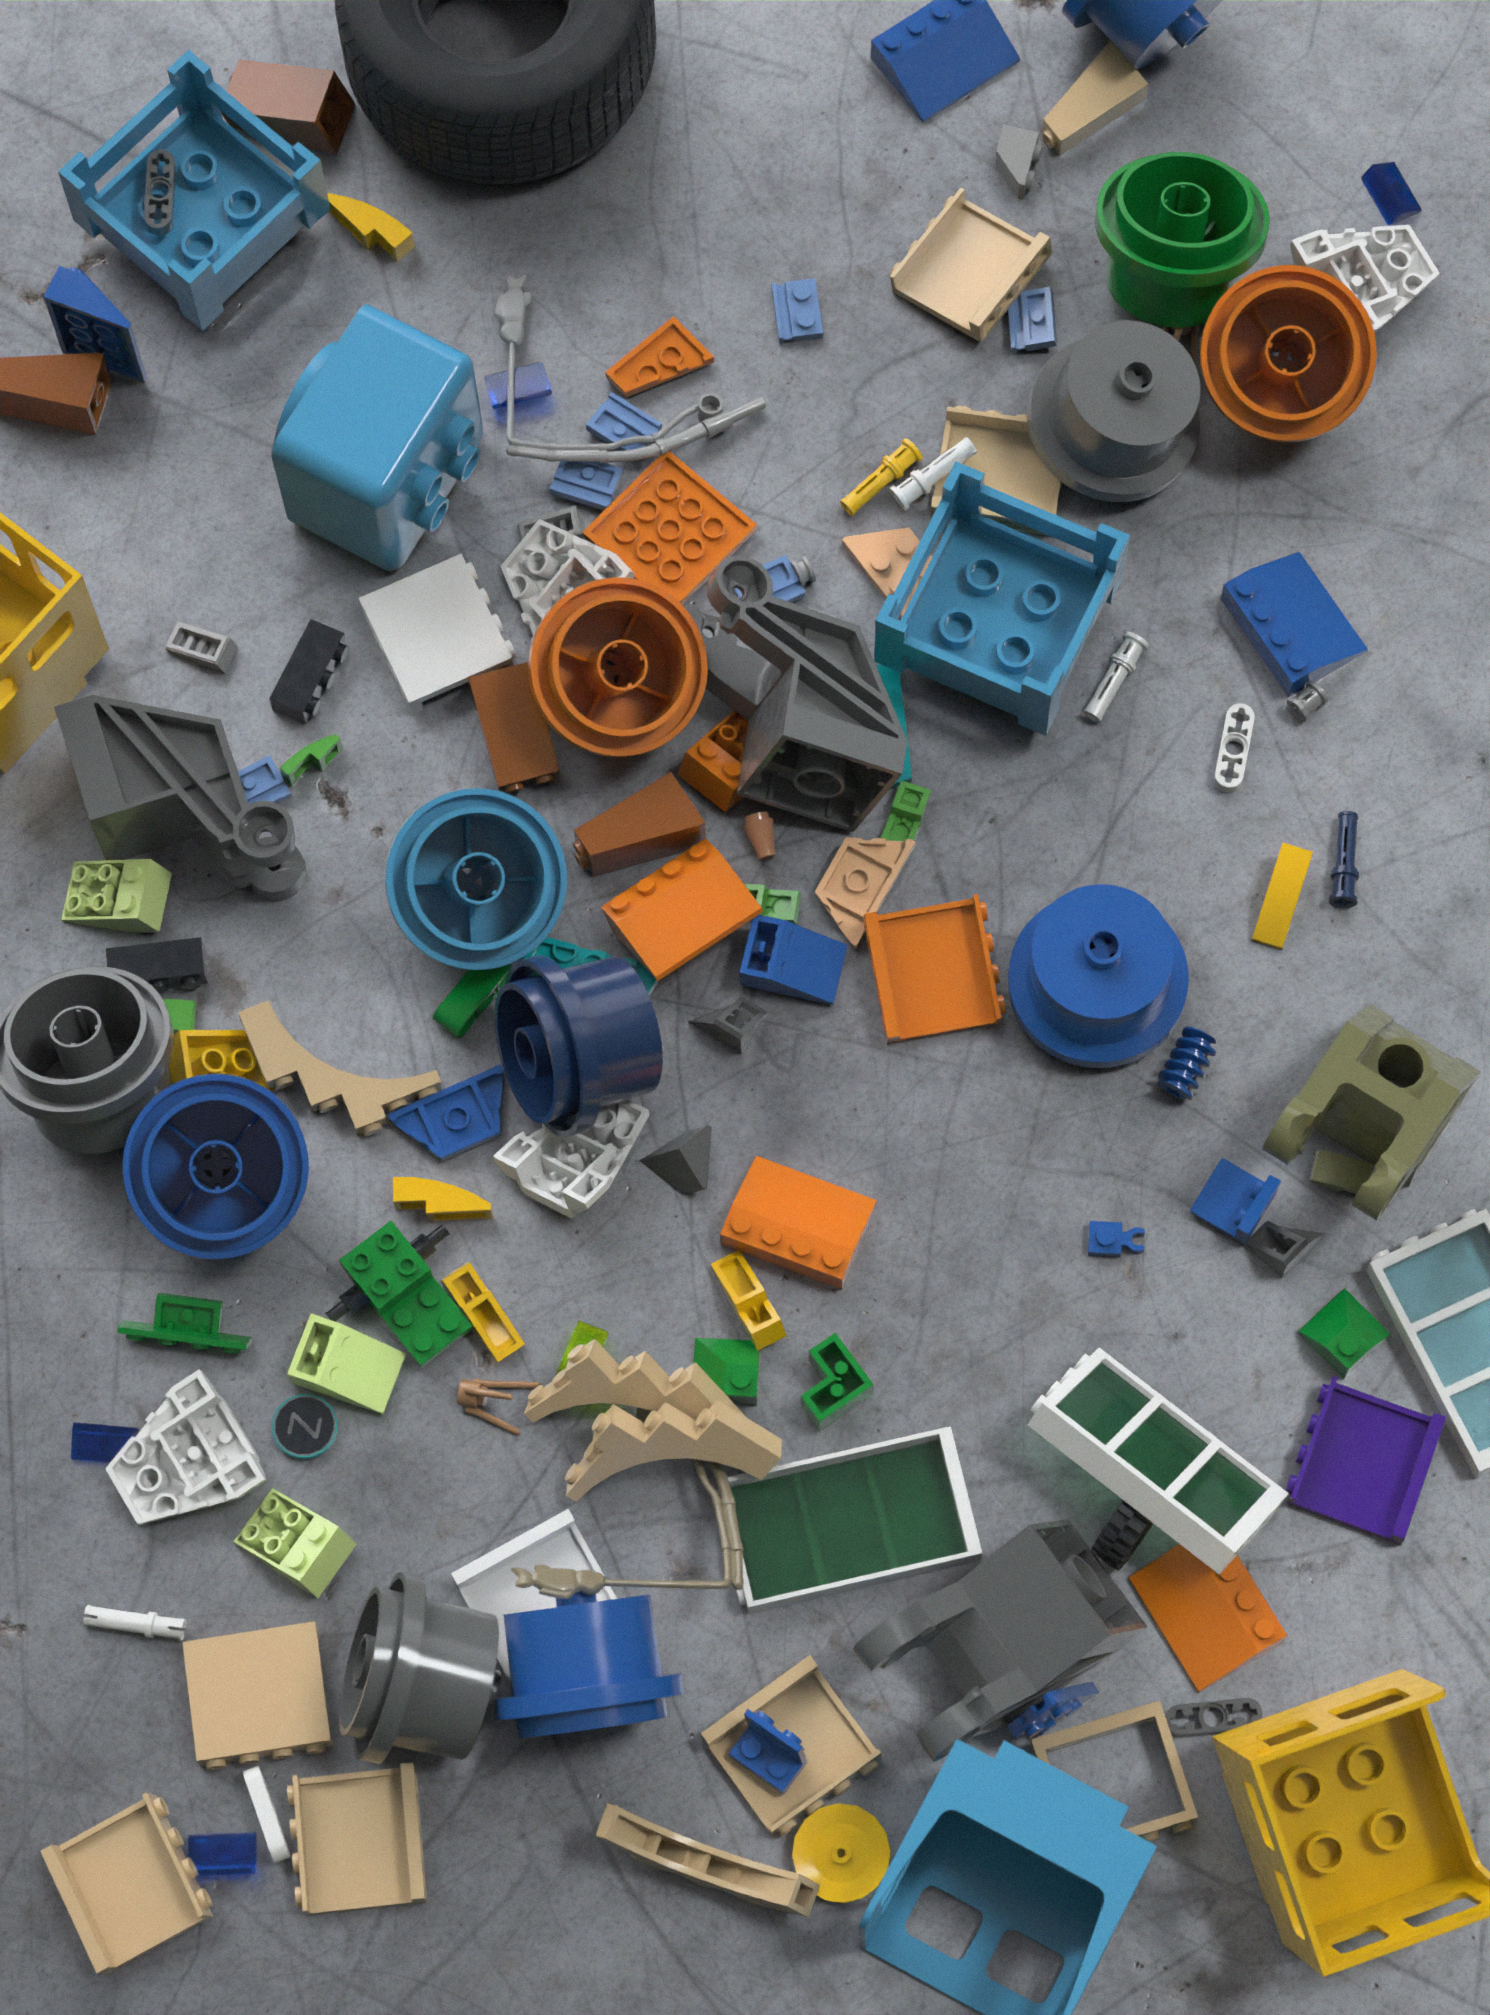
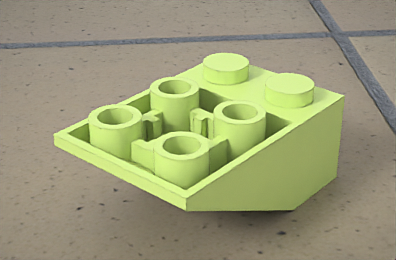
M151 859L74 861L61 921L132 933L159 932L172 873Z
M310 1314L287 1375L292 1384L383 1415L406 1353L341 1323Z
M273 1488L233 1541L284 1578L316 1598L320 1597L357 1545L340 1527Z

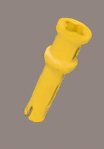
M904 438L898 449L890 456L885 455L880 462L881 465L852 492L839 501L842 508L850 516H854L862 506L870 501L893 479H901L904 476L903 472L915 461L920 462L923 459L919 449L909 439Z

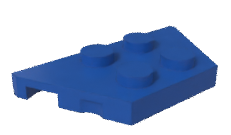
M497 1065L387 1114L389 1121L441 1162L501 1136L504 1073L502 1065Z
M1093 1681L1049 1691L1042 1696L1044 1700L1041 1703L1029 1707L1021 1716L1010 1723L1008 1728L1014 1737L1027 1735L1028 1738H1031L1038 1733L1043 1735L1057 1725L1056 1720L1064 1715L1068 1717L1083 1707V1703L1100 1692Z

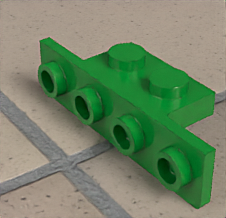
M158 1293L156 1296L154 1324L124 1320L117 1330L119 1334H126V1338L129 1340L142 1341L145 1340V1337L157 1338L158 1343L165 1345H176L178 1341L188 1342L192 1348L209 1349L210 1346L222 1347V1351L227 1353H241L242 1350H246L252 1343V1337L220 1333L223 1301Z

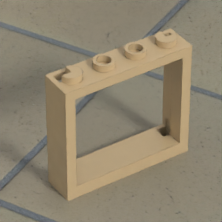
M1160 1700L1031 1740L1030 1745L1034 1757L1049 1764L1046 1753L1155 1721L1184 1811L1136 1825L1126 1830L1148 1842H1152L1161 1838L1160 1832L1172 1829L1173 1834H1178L1184 1830L1193 1828L1191 1823L1196 1822L1198 1819Z

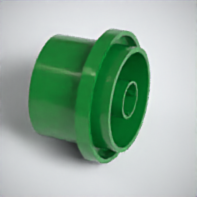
M1166 152L1150 155L1122 166L1102 186L1095 214L1097 236L1101 245L1108 253L1106 282L1115 301L1124 310L1138 319L1151 324L1172 328H1185L1206 324L1212 309L1223 294L1241 280V275L1248 271L1261 257L1266 246L1270 225L1267 203L1259 189L1246 176L1217 159L1190 152Z

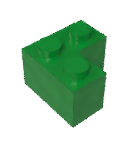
M836 1332L809 1350V1362L823 1381L801 1395V1406L819 1431H821L873 1395L874 1384Z

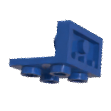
M1222 1158L1192 1205L1190 1213L1246 1245L1277 1194L1281 1180L1269 1175L1264 1182Z
M747 1709L744 1717L748 1728L729 1752V1756L784 1795L808 1763L804 1753L805 1749L800 1745L802 1740L787 1729L783 1733L773 1726L775 1722L762 1711L758 1710L755 1714Z

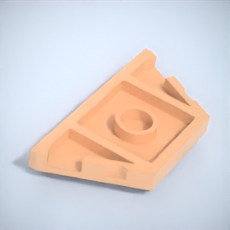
M909 527L847 536L842 539L844 548L885 600L888 594H894L920 543ZM929 555L899 615L900 619L902 618L905 610L907 609L932 559L931 555Z
M852 837L844 839L815 890V895L852 947L857 949L866 934L863 922L864 914L879 911L913 851L916 841L912 839L886 841L885 838L863 840L862 838Z

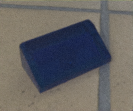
M1395 162L1372 164L1362 175L1361 179L1388 225L1401 222L1422 211Z
M542 362L515 368L514 404L552 394ZM508 370L486 375L484 381L492 408L497 409L507 406Z
M74 1422L72 1427L71 1459L110 1463L132 1436L136 1437L140 1431L134 1427Z
M256 1832L189 1834L188 1857L195 1864L198 1876L255 1874L258 1867Z

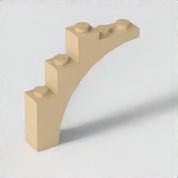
M269 1001L238 1012L268 1089L274 1086L276 1090L283 1089L293 1084V1079L298 1077L312 1112L317 1110L320 1113L328 1112L338 1106L337 1102L343 1101L356 1135L364 1133V1136H370L383 1129L382 1125L387 1124L384 1114L385 1110L389 1109L390 1113L407 1106L408 1101L418 1097L421 1100L437 1093V1090L442 1088L437 1070L413 1077L381 1079L361 1077L330 1066L315 1058L293 1039L280 1023Z
M595 1339L585 1346L583 1344L577 1345L568 1355L569 1360L566 1369L560 1371L553 1378L552 1382L546 1386L539 1385L531 1391L524 1413L532 1422H535L553 1412L577 1405L597 1403L621 1404L651 1411L655 1410L657 1412L666 1402L694 1420H697L703 1409H709L716 1400H719L745 1416L696 1362L686 1369L683 1367L677 1369L669 1377L646 1351L636 1357H627L619 1365Z
M716 1400L709 1409H703L697 1420L665 1402L657 1412L653 1410L645 1422L640 1421L613 1404L605 1414L600 1413L592 1425V1430L594 1431L593 1442L586 1449L584 1458L579 1464L574 1463L569 1468L565 1476L567 1481L566 1496L577 1502L593 1486L612 1474L637 1464L662 1459H696L717 1462L740 1469L762 1480L781 1459L782 1439L719 1400Z
M607 1804L596 1833V1837L629 1853V1857L650 1868L679 1874L700 1886L729 1892L751 1904L808 1918L820 1887L819 1884L801 1874L758 1863L705 1845L611 1804Z

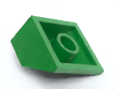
M1345 1288L1298 1331V1334L1343 1379L1391 1335Z
M695 1338L694 1363L696 1362L735 1405L757 1406L760 1350L757 1351L751 1340Z

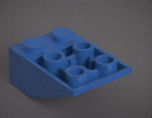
M758 915L752 919L739 972L740 985L834 1005L848 945L786 920Z

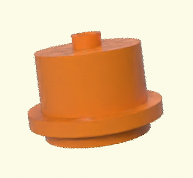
M1298 265L1268 267L1249 274L1236 282L1223 294L1212 309L1203 329L1200 343L1201 374L1207 392L1215 406L1224 417L1242 431L1260 439L1273 442L1306 441L1328 433L1339 426L1357 409L1371 385L1376 367L1377 349L1375 333L1367 311L1360 300L1346 285L1335 277L1314 268ZM1278 352V356L1272 355L1273 353Z
M611 577L588 582L559 599L548 610L537 627L531 643L528 661L529 682L534 700L551 728L577 748L606 757H629L643 754L664 745L677 736L691 721L701 703L708 673L707 654L702 635L685 607L672 595L653 584L624 577Z

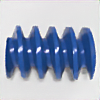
M1187 1026L1182 1030L1181 1034L1183 1037L1178 1038L1176 1041L1177 1048L1172 1049L1170 1053L1171 1059L1166 1060L1164 1064L1165 1070L1160 1071L1158 1076L1160 1081L1157 1083L1163 1090L1175 1097L1192 1100L1193 1095L1187 1088L1198 1089L1199 1084L1193 1077L1204 1078L1205 1073L1198 1067L1210 1066V1061L1204 1056L1213 1057L1216 1055V1051L1210 1046L1211 1044H1216V1040L1200 1029Z

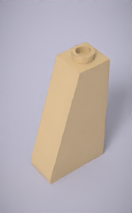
M1112 42L1105 46L1043 119L1042 139L1049 148H1054L1059 155H1062L1147 99L1149 84Z

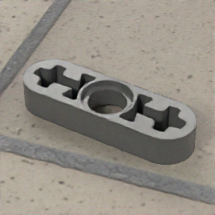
M156 150L147 159L144 219L148 231L154 235L167 234L172 229L174 222L176 166L173 155L166 150ZM163 161L166 164L163 167L164 177H159L157 166ZM157 187H165L169 190L168 194L163 198H155L152 196V191ZM156 208H161L163 219H161L160 224H156L154 221L157 219Z
M1239 1698L1175 1705L1167 1711L1165 1717L1171 1735L1181 1738L1220 1734L1249 1724L1245 1723L1244 1717H1235L1232 1719L1234 1725H1228L1229 1713L1226 1707H1232L1231 1714L1240 1713L1243 1706H1248L1249 1711L1256 1714L1251 1717L1250 1723L1262 1718V1708L1254 1699ZM1208 1709L1220 1711L1223 1717L1222 1723L1216 1727L1207 1725L1203 1718L1205 1711ZM1192 1710L1199 1711L1197 1716L1199 1729L1194 1728L1195 1722L1185 1723L1182 1730L1178 1729L1177 1724H1171L1170 1720L1175 1719L1176 1713H1181L1182 1718L1186 1719L1194 1717Z

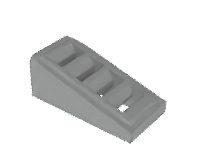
M576 506L517 523L521 541L539 519L554 526L560 523L562 530L585 540L582 533L585 530L583 515ZM568 521H572L573 530L569 531Z
M177 621L165 646V649L171 653L223 673L227 672L238 648L228 636ZM186 633L190 634L184 647H181L180 645ZM200 638L195 651L192 650L197 639ZM209 643H212L208 653L204 654Z

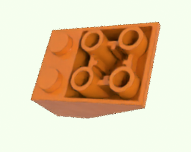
M735 710L685 752L678 772L682 779L725 813L743 798V796L737 795L748 720Z

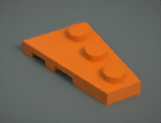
M673 316L605 371V377L627 398L712 364L715 360L714 356Z

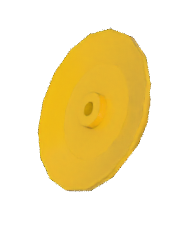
M837 1803L819 1808L803 1821L794 1838L792 1857L796 1873L820 1885L817 1896L827 1901L846 1903L864 1898L879 1886L888 1870L890 1846L886 1831L874 1815L856 1805Z

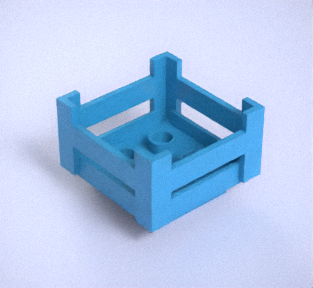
M188 49L167 69L170 83L90 158L87 159L79 151L58 171L73 221L94 239L99 234L107 239L177 299L180 312L203 331L224 311L222 304L304 226L310 229L330 210V204L321 160L301 143L297 142L292 147L218 85L213 80L211 68ZM177 107L179 117L97 193L95 183ZM221 111L295 172L292 175L293 178L222 119ZM156 150L170 152L174 157L176 166L174 222L172 229L165 235L150 233L144 219L147 159ZM163 161L157 166L159 177H164L163 167L166 164ZM157 187L152 191V196L163 198L168 194L169 190L165 187ZM156 208L157 219L154 221L156 224H160L161 219H163L161 208Z
M956 461L942 487V499L894 594H888L875 620L874 662L901 674L907 668L1018 717L1017 724L1047 736L1059 711L1061 692L1105 602L1112 603L1124 578L1130 535L1100 523L1097 532L1087 529L984 485L985 473ZM982 507L1093 554V563L982 516ZM941 532H944L901 620L898 621L897 619Z

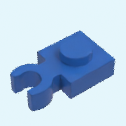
M1090 1221L1088 1256L1121 1257V1248H1126L1132 1254L1144 1253V1246L1135 1245L1132 1242V1238L1135 1236L1144 1237L1145 1229L1134 1227L1128 1232H1122V1222Z

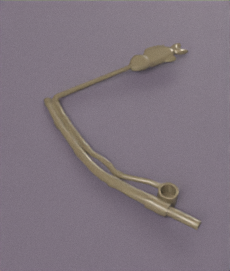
M637 1408L636 1417L640 1421L645 1422L652 1411ZM691 1459L695 1463L699 1479L712 1498L713 1508L715 1509L722 1543L723 1581L607 1580L601 1573L591 1570L576 1571L574 1569L550 1568L547 1565L539 1564L535 1565V1572L532 1574L522 1568H512L511 1571L518 1576L515 1586L520 1588L534 1586L540 1590L538 1591L539 1594L569 1599L578 1592L586 1596H593L605 1586L726 1589L732 1585L734 1589L741 1590L744 1583V1549L740 1538L735 1498L733 1497L729 1480L722 1464L705 1461L716 1480L721 1495L720 1498L716 1490L710 1485L702 1460Z

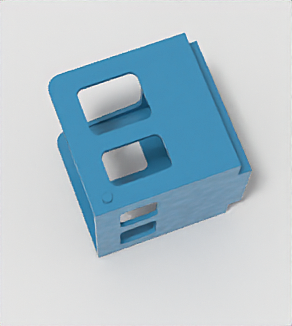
M957 1739L863 1915L858 1927L859 1947L983 2015H1073L1148 1869L1157 1846L1122 1828L1129 1809L1128 1806L1033 1755L1003 1741L995 1758H992ZM927 1887L938 1888L978 1910L983 1916V1922L966 1955L961 1959L949 1957L909 1935L906 1931V1922L921 1893ZM1009 1930L1021 1933L1056 1952L1063 1958L1064 1966L1047 1999L1042 2003H1034L987 1976L986 1967L1003 1934Z

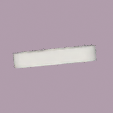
M1242 703L1232 705L1228 709L1225 718L1214 775L1215 786L1224 793L1237 791L1241 787L1255 715L1248 705ZM1237 714H1243V718L1246 720L1242 723L1240 733L1234 732L1236 726V719L1234 718L1237 717ZM1231 741L1239 742L1243 746V752L1239 755H1231L1226 751V744ZM1228 763L1234 764L1232 774L1234 778L1231 780V783L1225 782L1224 777L1227 772Z
M259 1765L243 1771L245 1782L274 1863L290 1858V1851Z

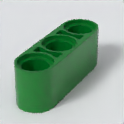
M507 964L492 969L468 970L437 1007L432 1019L457 1038H461L497 997L498 991L506 983L507 975L512 965Z

